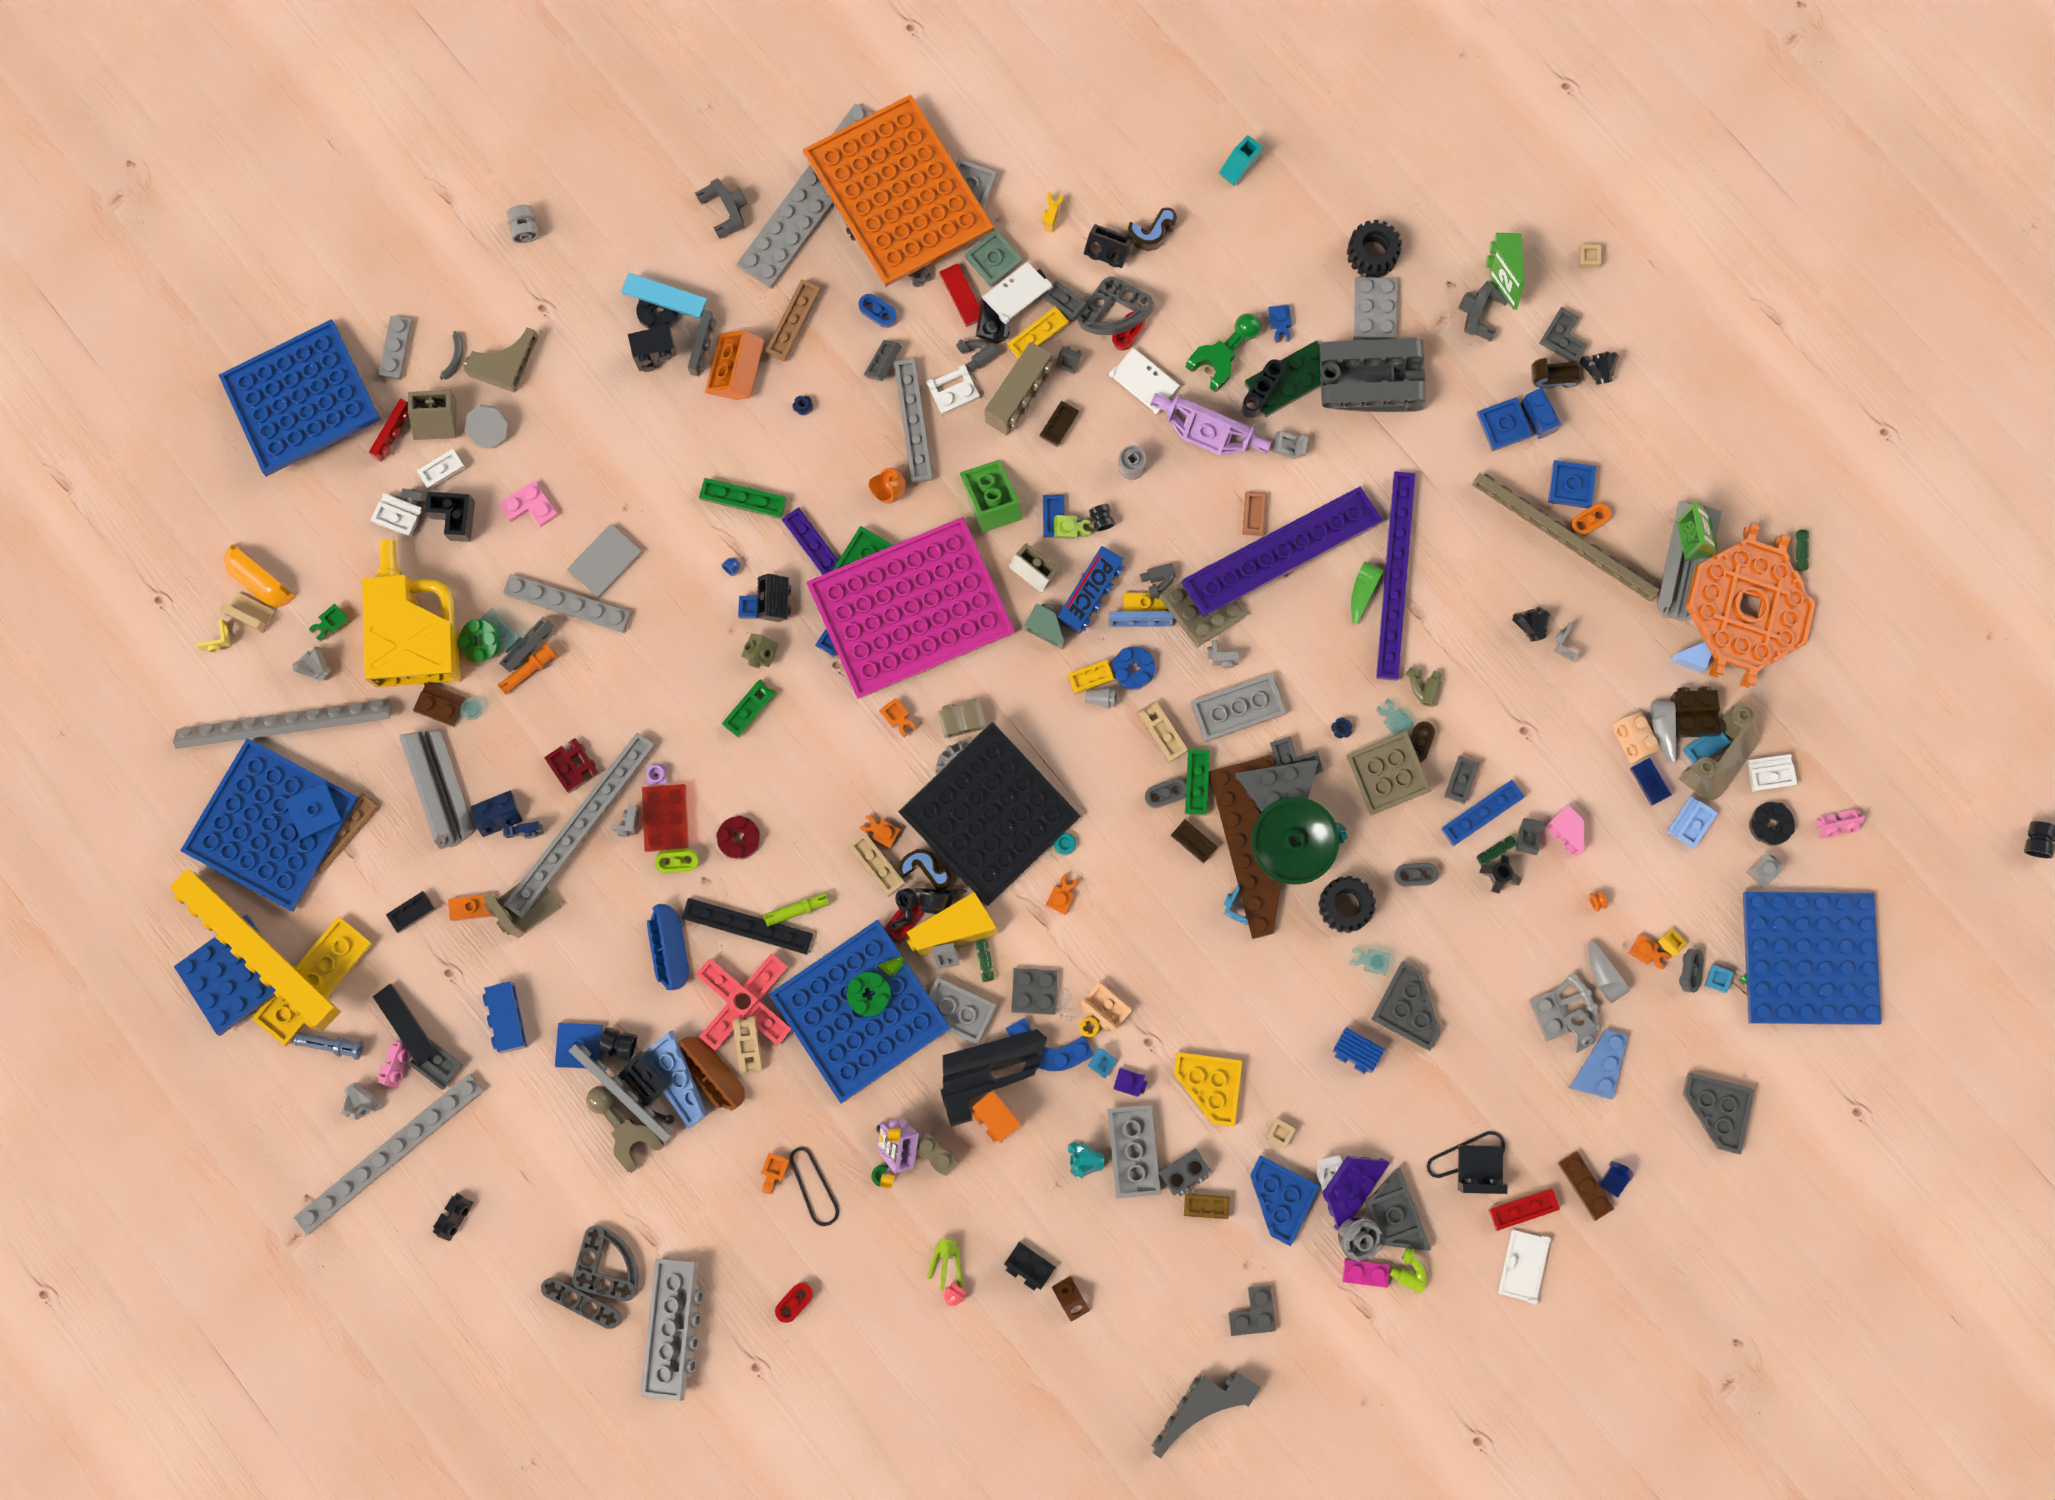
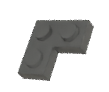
M1561 307L1539 344L1568 361L1576 363L1587 344L1569 334L1579 317Z
M1291 736L1270 742L1277 766L1318 760L1315 775L1324 773L1318 751L1297 757Z
M1271 1286L1248 1288L1250 1311L1228 1313L1231 1336L1276 1331Z

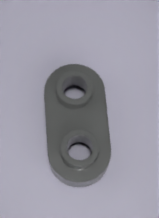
M1172 779L1154 785L1146 791L1145 801L1151 808H1160L1175 803L1186 796L1187 786L1180 779ZM1174 787L1179 788L1180 793L1174 794L1172 792V789ZM1157 794L1160 799L1153 801L1151 796Z
M1431 863L1403 864L1395 870L1394 879L1398 885L1403 887L1427 886L1433 884L1438 879L1439 873L1437 867ZM1428 871L1430 878H1424L1423 872ZM1401 873H1407L1408 879H1402Z
M1688 949L1683 955V968L1679 984L1684 992L1695 993L1699 989L1704 962L1703 953L1699 949Z

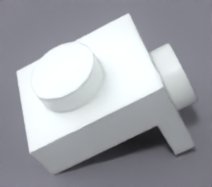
M1340 1155L1334 1157L1327 1156L1318 1160L1317 1177L1323 1191L1342 1164Z

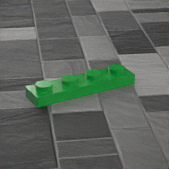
M704 478L699 499L778 519H782L787 500L784 496Z

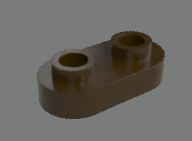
M1428 722L1418 723L1410 737L1414 749L1419 752L1418 759L1420 763L1426 759L1435 736V729ZM1423 730L1427 733V736L1421 737L1419 732Z

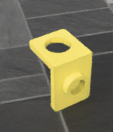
M219 619L221 639L197 643L196 647L201 651L219 652L221 648L230 647L228 622L224 619Z

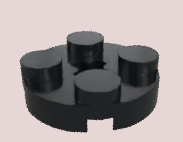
M640 299L636 307L639 322L648 329L669 325L671 328L679 316V312ZM655 307L663 308V311H660L658 316H656L655 312H652Z
M1767 802L1758 806L1753 811L1749 821V828L1753 837L1757 841H1761L1769 846H1777L1784 843L1795 832L1794 817L1783 803ZM1769 818L1777 822L1775 830L1767 826Z

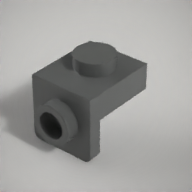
M1523 818L1518 829L1516 851L1533 855L1538 854L1544 822Z

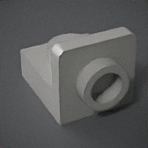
M628 805L627 810L623 812L622 818L625 826L612 824L611 829L617 832L618 836L630 837V834H637L640 808L635 805Z
M954 943L932 947V953L938 969L959 965L958 948L954 946Z

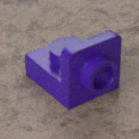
M1119 1068L1113 1089L1139 1097L1140 1093L1144 1094L1148 1081L1144 1080L1145 1075Z

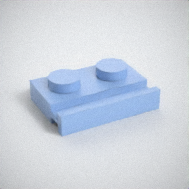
M1690 796L1666 832L1691 849H1695L1718 813L1701 801L1694 799L1693 796Z

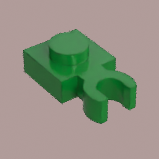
M334 603L318 617L322 622L320 624H313L309 630L312 633L316 630H321L316 639L322 641L326 638L329 630L335 634L350 620Z

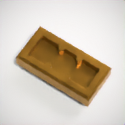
M1185 1194L1184 1216L1229 1219L1230 1197Z

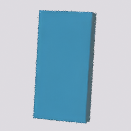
M1721 729L1719 736L1700 737L1682 750L1694 766L1700 758H1710L1731 744V741Z

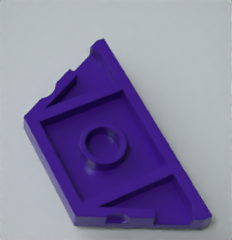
M1347 1156L1322 1192L1325 1201L1328 1203V1211L1334 1217L1336 1223L1334 1228L1337 1231L1343 1222L1355 1216L1390 1162L1383 1158L1379 1160L1369 1157L1358 1158L1356 1156Z

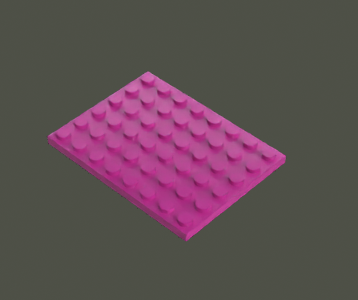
M964 517L806 582L857 700L1015 633Z

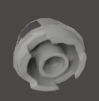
M1349 1218L1341 1224L1337 1236L1342 1251L1346 1257L1360 1262V1260L1366 1258L1372 1259L1382 1246L1379 1243L1382 1232L1377 1224L1370 1219Z

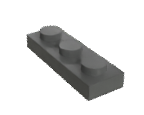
M703 310L688 364L690 375L699 376L700 370L703 371L705 367V351H709L711 345L710 333L711 331L714 332L716 327V319H714L712 311Z
M542 617L499 664L509 672L518 669L523 662V658L536 650L538 642L551 634V629L554 625L548 619Z

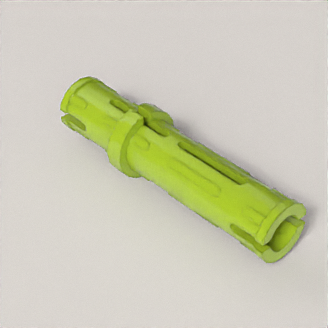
M823 892L808 899L805 897L800 902L766 914L764 913L763 917L766 926L770 927L805 913L808 915L813 910L829 906L826 893Z

